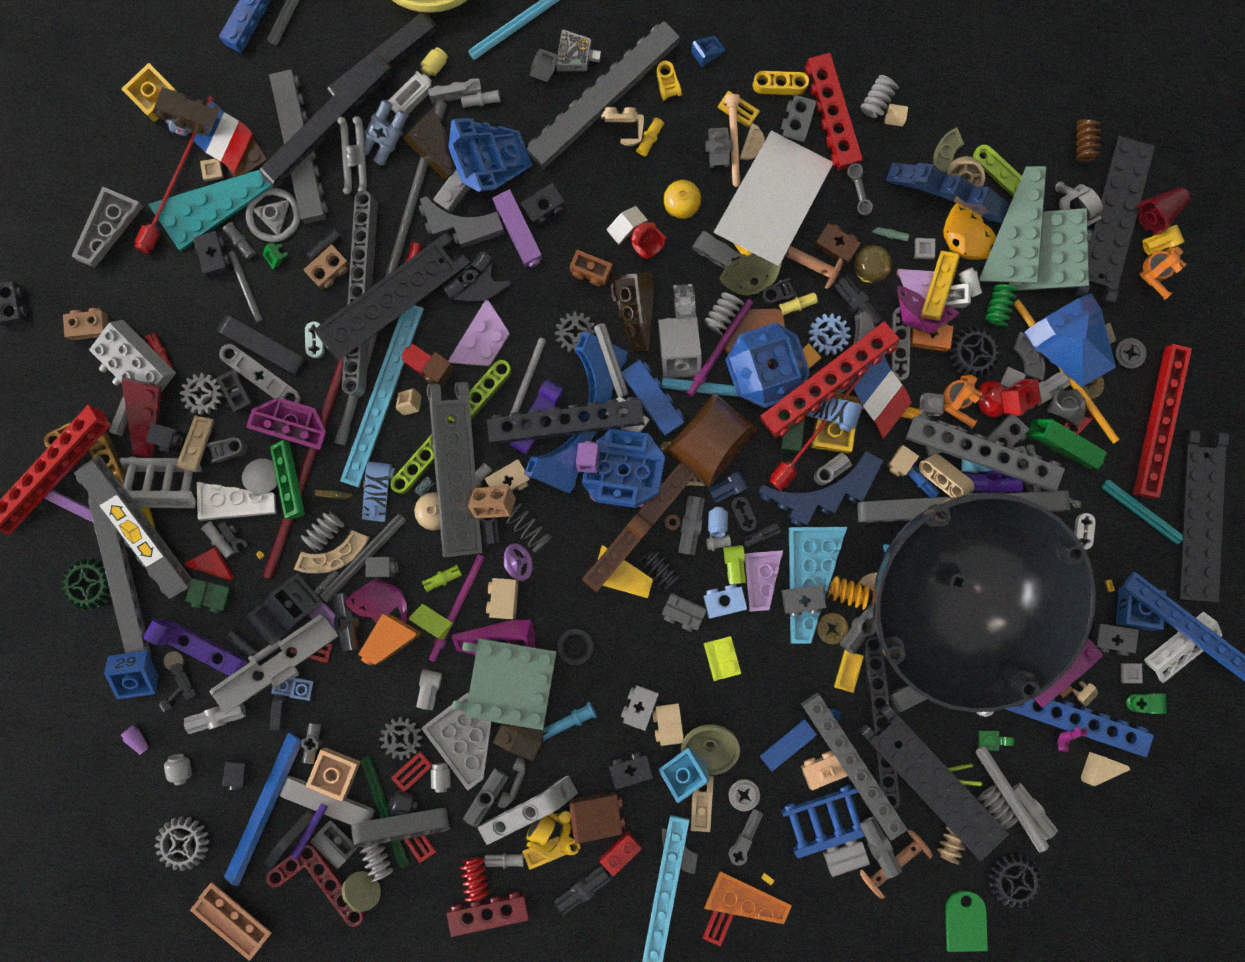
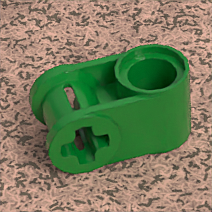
M1133 694L1126 700V706L1130 711L1167 714L1166 694Z

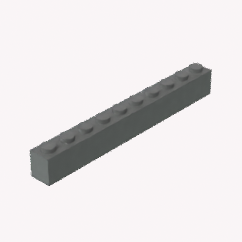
M665 21L660 25L656 24L647 37H642L633 50L629 49L619 63L615 62L606 75H601L592 88L588 87L579 100H574L565 113H560L551 126L547 125L537 139L533 138L528 143V154L542 169H545L601 117L606 107H611L679 44L680 37Z

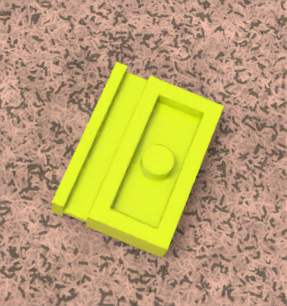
M731 636L704 643L714 681L741 674Z

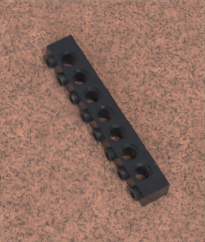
M637 397L626 398V401L618 402L616 399L608 400L606 404L591 402L583 407H580V405H570L568 409L553 407L545 412L531 410L530 414L523 415L522 412L511 413V416L508 417L493 415L492 419H487L489 442L492 445L645 425L642 401L637 399ZM623 408L629 411L625 417L618 415L619 410ZM602 411L609 412V417L605 420L599 418V414ZM587 413L590 415L587 422L580 421L582 414ZM564 416H569L571 418L570 422L566 425L561 424V419ZM544 419H551L550 426H542ZM526 421H531L532 427L524 430L523 424ZM506 424H513V429L510 432H504Z

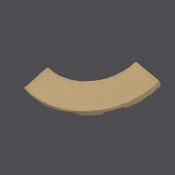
M351 530L347 539L333 551L323 554L301 552L294 570L318 574L340 569L352 562L363 551L370 537Z

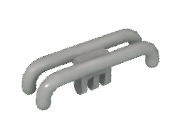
M358 116L353 118L357 145H349L347 121L344 117L338 118L344 170L343 192L345 194H349L352 190L351 166L358 165L359 169L358 192L367 190L363 124Z

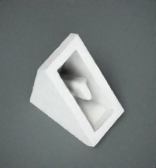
M634 206L622 212L607 228V231L619 245L634 233L640 224H644L648 220Z
M969 283L951 286L946 301L947 306L965 308L971 303Z

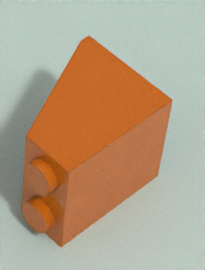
M383 613L358 655L368 665L382 663L419 637L422 632L389 613Z

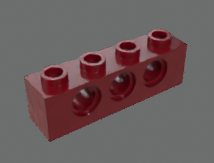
M520 891L509 893L508 897L503 898L500 895L489 898V901H471L470 905L462 906V903L455 904L446 913L451 937L528 921L530 917L525 893L520 894ZM508 904L512 907V911L505 913L502 910V906ZM486 908L491 909L493 915L486 917L483 914V910ZM471 913L474 919L467 921L464 918V914Z

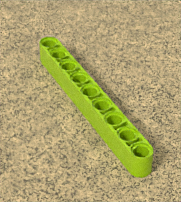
M505 360L495 362L469 392L471 420L510 377L511 367ZM502 365L507 367L505 374L497 373V369ZM487 380L495 382L494 386L490 389L485 388ZM475 394L482 395V400L479 403L472 402V397ZM449 416L447 421L451 423L454 419L452 416ZM432 434L391 480V488L395 492L401 494L408 492L435 462ZM430 451V459L423 461L422 453ZM417 465L418 472L415 475H410L409 468ZM402 479L405 481V487L398 490L396 483Z

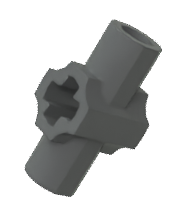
M309 723L307 737L302 739L301 747L304 748L303 763L315 764L317 749L322 746V740L319 738L321 724ZM312 740L313 743H316V745L312 748L311 744L308 743V741Z

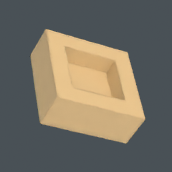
M217 159L200 161L205 182L224 178L220 161Z

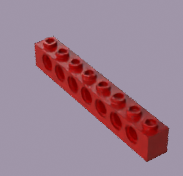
M884 321L760 416L761 421L775 438L779 435L783 437L790 431L789 428L803 422L808 413L816 412L821 407V403L825 400L830 401L833 399L838 390L841 388L843 390L852 383L851 380L855 377L860 378L867 372L868 367L872 364L875 366L880 363L885 354L893 353L898 348L899 337ZM880 343L883 347L881 349H874L872 345ZM865 355L867 359L865 361H859L857 359V356ZM848 366L852 370L849 373H844L841 369ZM834 378L836 383L829 385L826 383V380ZM813 390L821 392L817 397L812 396L810 393ZM801 401L806 405L799 409L795 407L797 402ZM783 413L790 415V418L785 421L779 417Z
M87 405L0 499V532L10 535L108 430L111 425L103 411Z

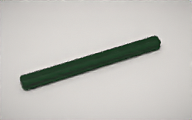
M370 756L364 757L360 760L379 815L381 819L392 817L389 809H387V800ZM391 841L390 845L399 868L408 866L409 860L402 841Z

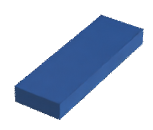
M804 719L759 756L769 769L773 771L817 734Z

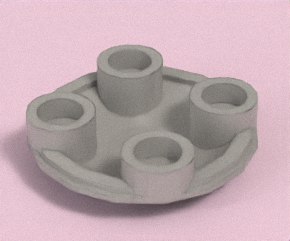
M257 459L245 467L242 481L248 491L259 496L270 492L278 486L273 461Z

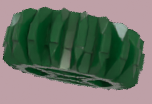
M82 558L80 562L74 561V566L69 565L67 567L69 572L63 573L66 579H61V583H65V586L60 588L61 590H66V593L63 595L64 598L70 597L67 603H74V608L81 607V610H86L87 608L94 610L95 606H102L101 602H108L106 596H111V593L109 592L110 588L104 564L101 565L102 562L100 560L95 561L94 558H89L87 561L86 558ZM90 569L94 570L100 579H95L92 573H90ZM80 573V579L75 583V580L78 574ZM88 581H89V582H95V583L90 584V586H87V587H86V586H81V585L86 584V582H88ZM98 586H100V590H99L98 594L96 595V593H95L96 588H97ZM76 589H80L82 591L83 596H85L86 600L78 595Z

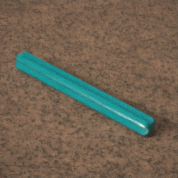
M1106 480L1101 488L1173 543L1179 544L1183 540L1181 533L1112 481Z

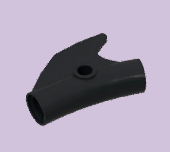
M480 251L475 259L458 276L443 286V289L451 301H486L510 286L511 283L510 281L496 282L492 279L491 270L494 260L483 251Z

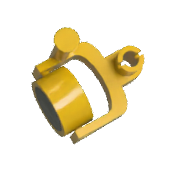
M567 811L556 814L551 813L533 822L526 837L531 842H528L526 846L551 859L557 857L560 852L566 855L578 853L580 844H575L574 839L569 837L571 825L568 822L571 820V814ZM555 821L562 825L561 834L555 846L547 852L540 847L549 839L554 829Z

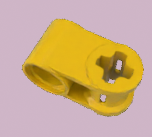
M668 61L660 62L657 67L656 76L663 101L675 95L682 96L680 84L672 63ZM668 69L670 74L662 75L660 71Z

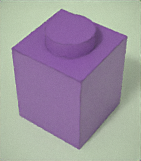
M591 441L578 443L576 458L578 472L597 473L600 456L598 444Z

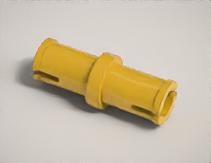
M653 118L648 130L643 133V139L636 149L642 156L648 155L651 146L658 139L657 135L664 125V122L659 118Z

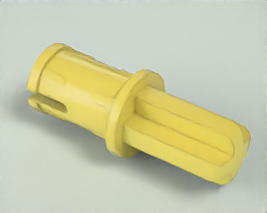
M810 293L799 298L796 296L795 299L779 304L784 316L797 310L802 311V308L816 304L818 299L815 293Z

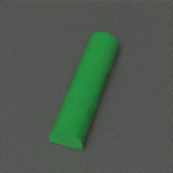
M282 440L270 446L284 517L285 519H295L304 516L305 512L290 441Z

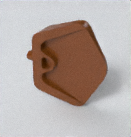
M749 309L723 351L729 354L737 337L742 333L775 322L785 327L782 311L779 309ZM768 360L769 368L774 367L773 361Z

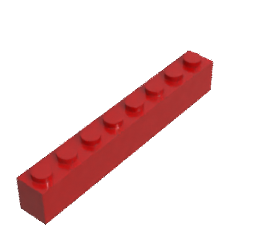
M1176 344L1164 348L1133 495L1148 499L1160 498L1192 348Z

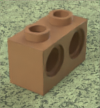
M331 244L304 271L323 290L332 286L335 278L344 275L348 271L350 264ZM339 259V264L331 266L332 260ZM325 271L324 278L317 279V274Z
M509 486L474 488L468 507L475 518L506 517L511 515L516 498Z

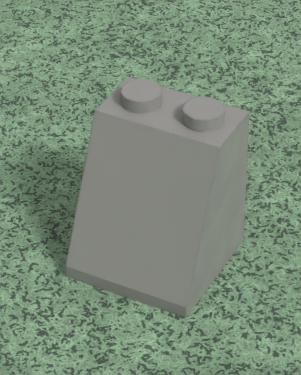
M686 316L683 318L659 320L663 378L692 377L697 372L700 373L701 348L697 317Z

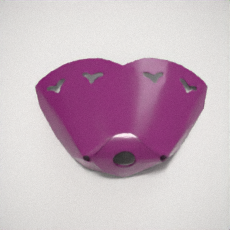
M898 286L902 321L916 330L932 334L960 313L956 309L945 305L941 321L921 318L925 299L917 292Z
M374 578L345 600L350 610L359 616L371 617L376 624L380 619L379 616L383 613L390 614L398 606L402 621L407 623V604L403 591L384 579ZM364 605L366 611H364L363 608L359 609V607H362Z

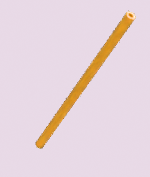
M1019 299L1015 301V308L1030 328L1034 326L1036 322ZM1068 377L1073 389H1077L1082 398L1086 399V407L1111 442L1114 444L1120 440L1085 390Z

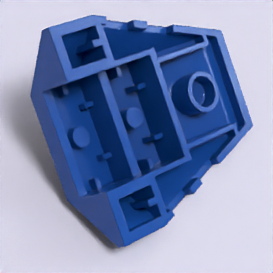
M471 118L453 119L451 121L448 148L462 183L479 192L495 190L533 166L519 131L502 126H489V123L486 122L482 124L477 123Z
M1091 293L1062 307L1024 332L1035 350L1046 356L1051 363L1057 365L1063 370V373L1081 387L1116 368L1102 310Z

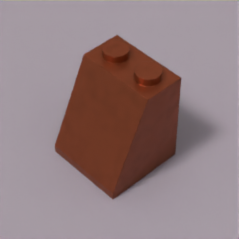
M617 792L572 798L570 800L575 844L622 834V829L625 828L624 816L620 817L619 809H623L622 798L617 797Z

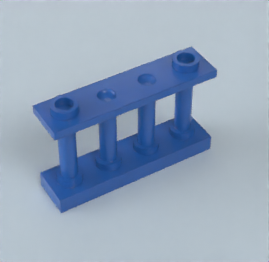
M845 785L839 788L840 791L798 805L791 803L784 806L785 809L781 810V813L784 817L789 815L798 841L797 846L793 847L797 859L864 837L859 825L861 821L852 794L858 793L854 786ZM843 797L853 822L852 828L848 830L842 828L834 804V800ZM826 803L835 829L833 835L826 836L823 833L815 806ZM806 809L816 834L815 840L811 842L805 840L797 816V812Z

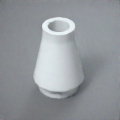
M973 267L959 273L961 283L970 284L971 297L982 293L977 271H974Z

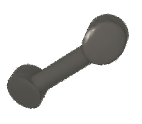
M854 163L849 166L848 175L854 180L859 197L858 212L866 216L872 212L873 205L866 198L861 179L863 177V168L860 164Z
M518 755L513 770L518 773L509 794L503 792L498 803L500 808L507 807L517 796L526 774L524 757Z

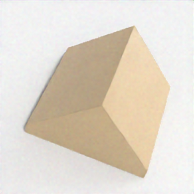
M1089 752L1081 780L1096 786L1129 771L1130 768L1122 763Z

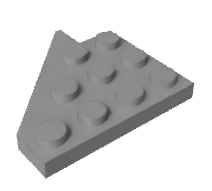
M469 692L457 701L468 703ZM452 704L421 729L465 788L469 790L484 779L492 721L465 717L466 711L452 709Z

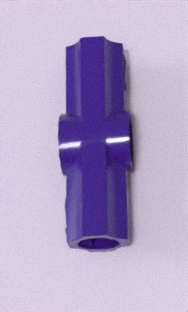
M993 470L987 471L985 474H965L974 483L973 491H983V493H1021L1023 490V481L1002 475Z

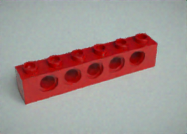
M827 53L809 58L804 67L805 74L810 77V90L817 100L816 110L822 116L821 126L823 130H826L828 136L826 137L827 146L832 149V163L834 166H837L838 171L847 169L854 163L860 164L863 159L831 54ZM822 74L826 79L820 80L817 75ZM828 92L831 94V97L826 98L822 93ZM828 110L836 111L837 115H830ZM839 127L842 133L834 132L833 128ZM839 145H845L847 151H841Z

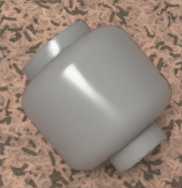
M183 754L172 755L164 763L166 779L175 785L184 784L192 775L190 760L184 757Z

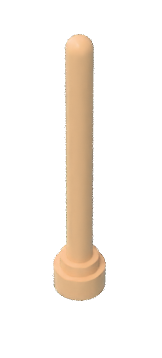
M731 94L725 96V104L729 108L730 140H733V151H731L733 186L738 187L740 185L737 108L738 104H740V95Z

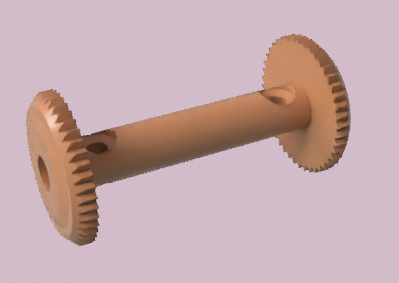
M789 246L784 255L829 277L825 286L826 289L830 288L834 283L843 263L842 258H839L835 267L792 246Z
M908 830V834L914 841L895 856L900 867H903L921 850L929 858H932V852L917 833L913 830ZM915 847L916 851L913 852L911 848ZM880 869L871 878L861 870L860 875L874 894L879 898H885L878 889L887 880L883 870Z

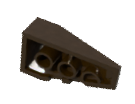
M652 272L609 277L611 296L619 307V317L624 320L626 326L625 333L632 351L649 350L654 300Z

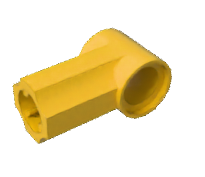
M1174 225L1162 234L1154 235L1144 239L1142 242L1144 251L1148 255H1152L1166 248H1174L1185 241L1178 225Z

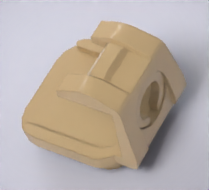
M615 107L605 108L601 115V119H605V122H638V139H621L620 143L626 146L639 144L642 139L644 116L637 114L636 108L632 107L624 108L622 114H618Z

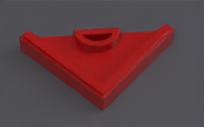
M216 547L184 563L187 567L227 580H231L234 577Z

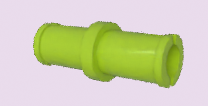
M455 565L443 572H437V575L422 581L426 592H429L441 585H447V582L462 576L458 566Z

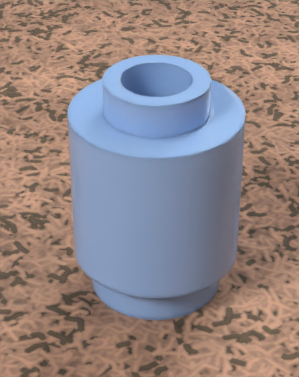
M715 507L709 511L708 531H710V535L713 537L725 536L728 526V512L724 508Z

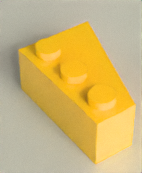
M603 545L601 547L599 558L607 550V548ZM623 560L603 586L648 598L653 579Z

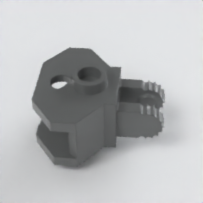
M709 128L708 141L705 142L706 152H709L710 168H713L714 165L729 167V153L733 151V140H729L728 128Z

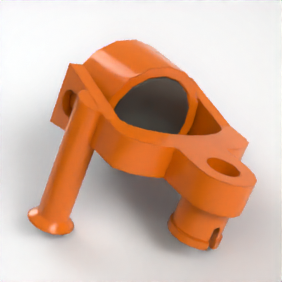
M1178 246L1166 249L1165 251L1155 252L1147 257L1143 263V272L1139 274L1160 293L1164 300L1173 292H1169L1160 281L1167 279L1174 272L1177 273L1186 266V263L1180 259L1183 251Z
M970 374L961 376V380H957L945 388L944 401L946 404L942 408L969 425L972 429L977 420L959 411L970 406L973 401L976 403L979 400V396L982 395V392L975 389L974 386L978 378Z

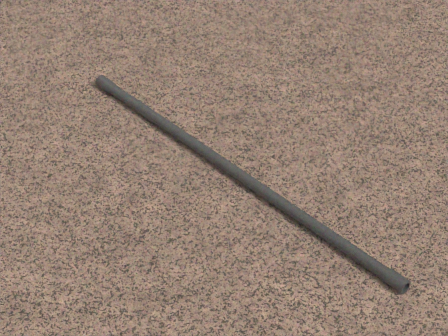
M437 100L434 110L441 122L447 104ZM420 157L385 277L398 268L428 167V163L422 157ZM378 333L369 338L367 368ZM356 384L352 386V391L355 390ZM349 395L334 443L346 445L350 425L358 402L357 397Z

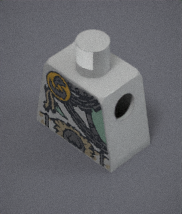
M562 30L556 62L557 71H587L589 61L600 62L601 51L591 49L590 38Z

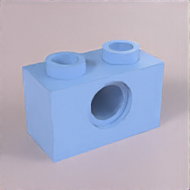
M736 584L725 586L726 590L718 592V589L706 591L707 595H704L703 598L708 618L747 610L742 587H737ZM722 595L729 597L730 602L727 606H722L719 603V598Z

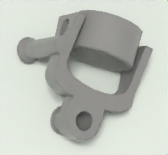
M1063 182L1056 184V192L1067 194L1060 199V210H1070V201L1073 199L1077 209L1087 208V226L1102 219L1098 213L1103 210V204L1093 189L1082 184L1078 185L1075 189L1066 186Z

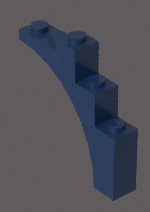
M892 163L886 181L891 184L916 188L949 199L971 209L991 222L1003 223L1010 206L1008 202L989 187L975 186L962 176L945 174L933 164L918 163L917 165Z
M864 452L857 464L845 477L822 490L809 493H788L762 485L758 494L766 502L770 503L772 500L778 503L777 507L784 511L790 509L791 512L788 517L792 519L791 523L799 527L802 525L806 526L816 507H819L818 511L829 515L836 512L844 495L852 503L862 502L883 460L868 452Z

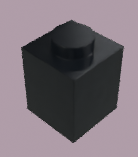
M236 760L225 762L223 786H229V790H241V787L246 786L250 762Z

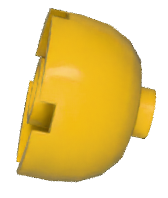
M688 180L673 182L664 193L665 209L673 217L675 216L680 219L690 218L697 213L701 205L699 189Z

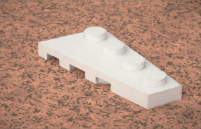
M197 482L198 520L276 514V495L267 492L256 496L252 492L240 488Z

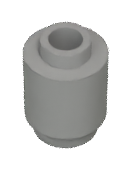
M432 764L431 789H435V792H447V788L451 787L448 764Z

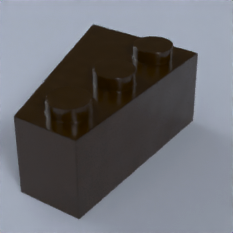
M162 87L152 113L156 114L155 116L161 120L166 121L168 119L175 122L174 124L180 128H189L198 136L204 137L205 135L208 137L220 107L214 105V108L205 106L202 100L197 99L194 102L186 98V95Z

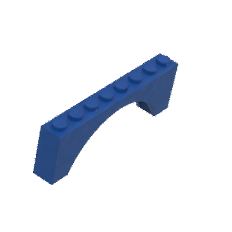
M582 333L575 351L586 370L589 391L588 403L599 402V404H606V401L612 397L614 385L597 336L591 333ZM612 344L621 370L626 363L628 352ZM605 411L599 414L600 419L603 418ZM585 413L581 422H587L590 415ZM597 431L573 434L566 443L556 450L544 455L532 456L524 475L563 492L571 493V490L576 485V478L579 473L576 467L578 443L592 441Z

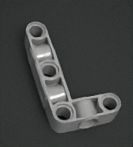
M566 776L554 783L543 793L482 823L477 828L486 845L553 813L578 794L570 777Z

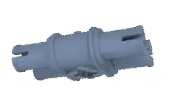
M387 100L381 101L376 114L371 116L372 119L367 129L364 130L365 155H369L376 141L379 143L380 148L374 161L380 165H384L390 152L395 150V145L403 134L402 128L409 116L406 112L398 110L392 124L387 122L386 118L393 106Z

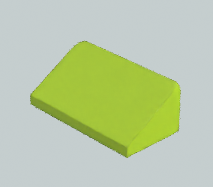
M424 604L409 618V620L444 640L453 625L451 621Z

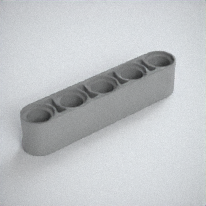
M287 776L279 794L287 800L315 811L323 803L328 806L324 813L325 815L350 825L371 821L375 813L374 809L348 798L339 801L307 788V782L292 776Z

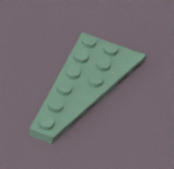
M1026 166L979 282L1038 283L1046 167Z

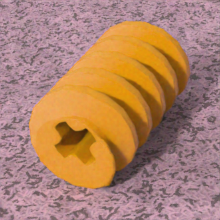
M836 576L829 585L826 598L828 599L832 594L833 601L840 597L841 603L848 599L849 606L855 601V607L858 608L860 604H863L864 610L869 599V586L865 585L862 589V585L858 583L854 587V581H850L847 585L846 579H842L840 582L839 577Z

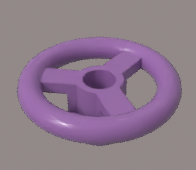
M511 544L506 548L504 553L505 569L514 579L518 581L527 580L533 569L530 554L520 544ZM513 550H519L524 555V558L517 556ZM527 563L526 573L521 575V567Z

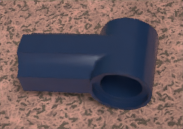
M741 471L725 478L726 480L708 489L715 503L749 488Z

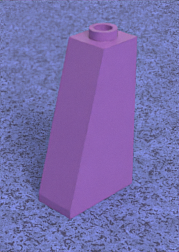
M510 189L493 197L495 207L525 267L538 265L540 260H542V255Z

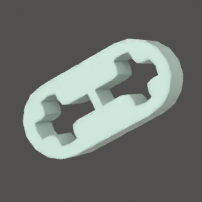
M310 322L305 327L306 353L310 357L317 359L323 356L325 348L318 336L316 335V338H314L313 333L310 332V330H313V326L318 327L320 324ZM314 342L320 348V350L316 351V354L310 351L314 348Z

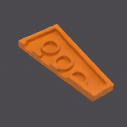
M719 872L704 909L784 924L792 905Z

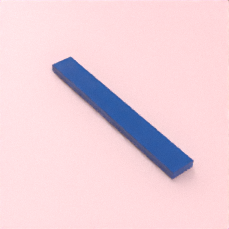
M1136 572L1130 573L1122 589L1245 681L1244 654Z
M288 732L224 876L232 885L238 886L299 751L302 740L295 734Z

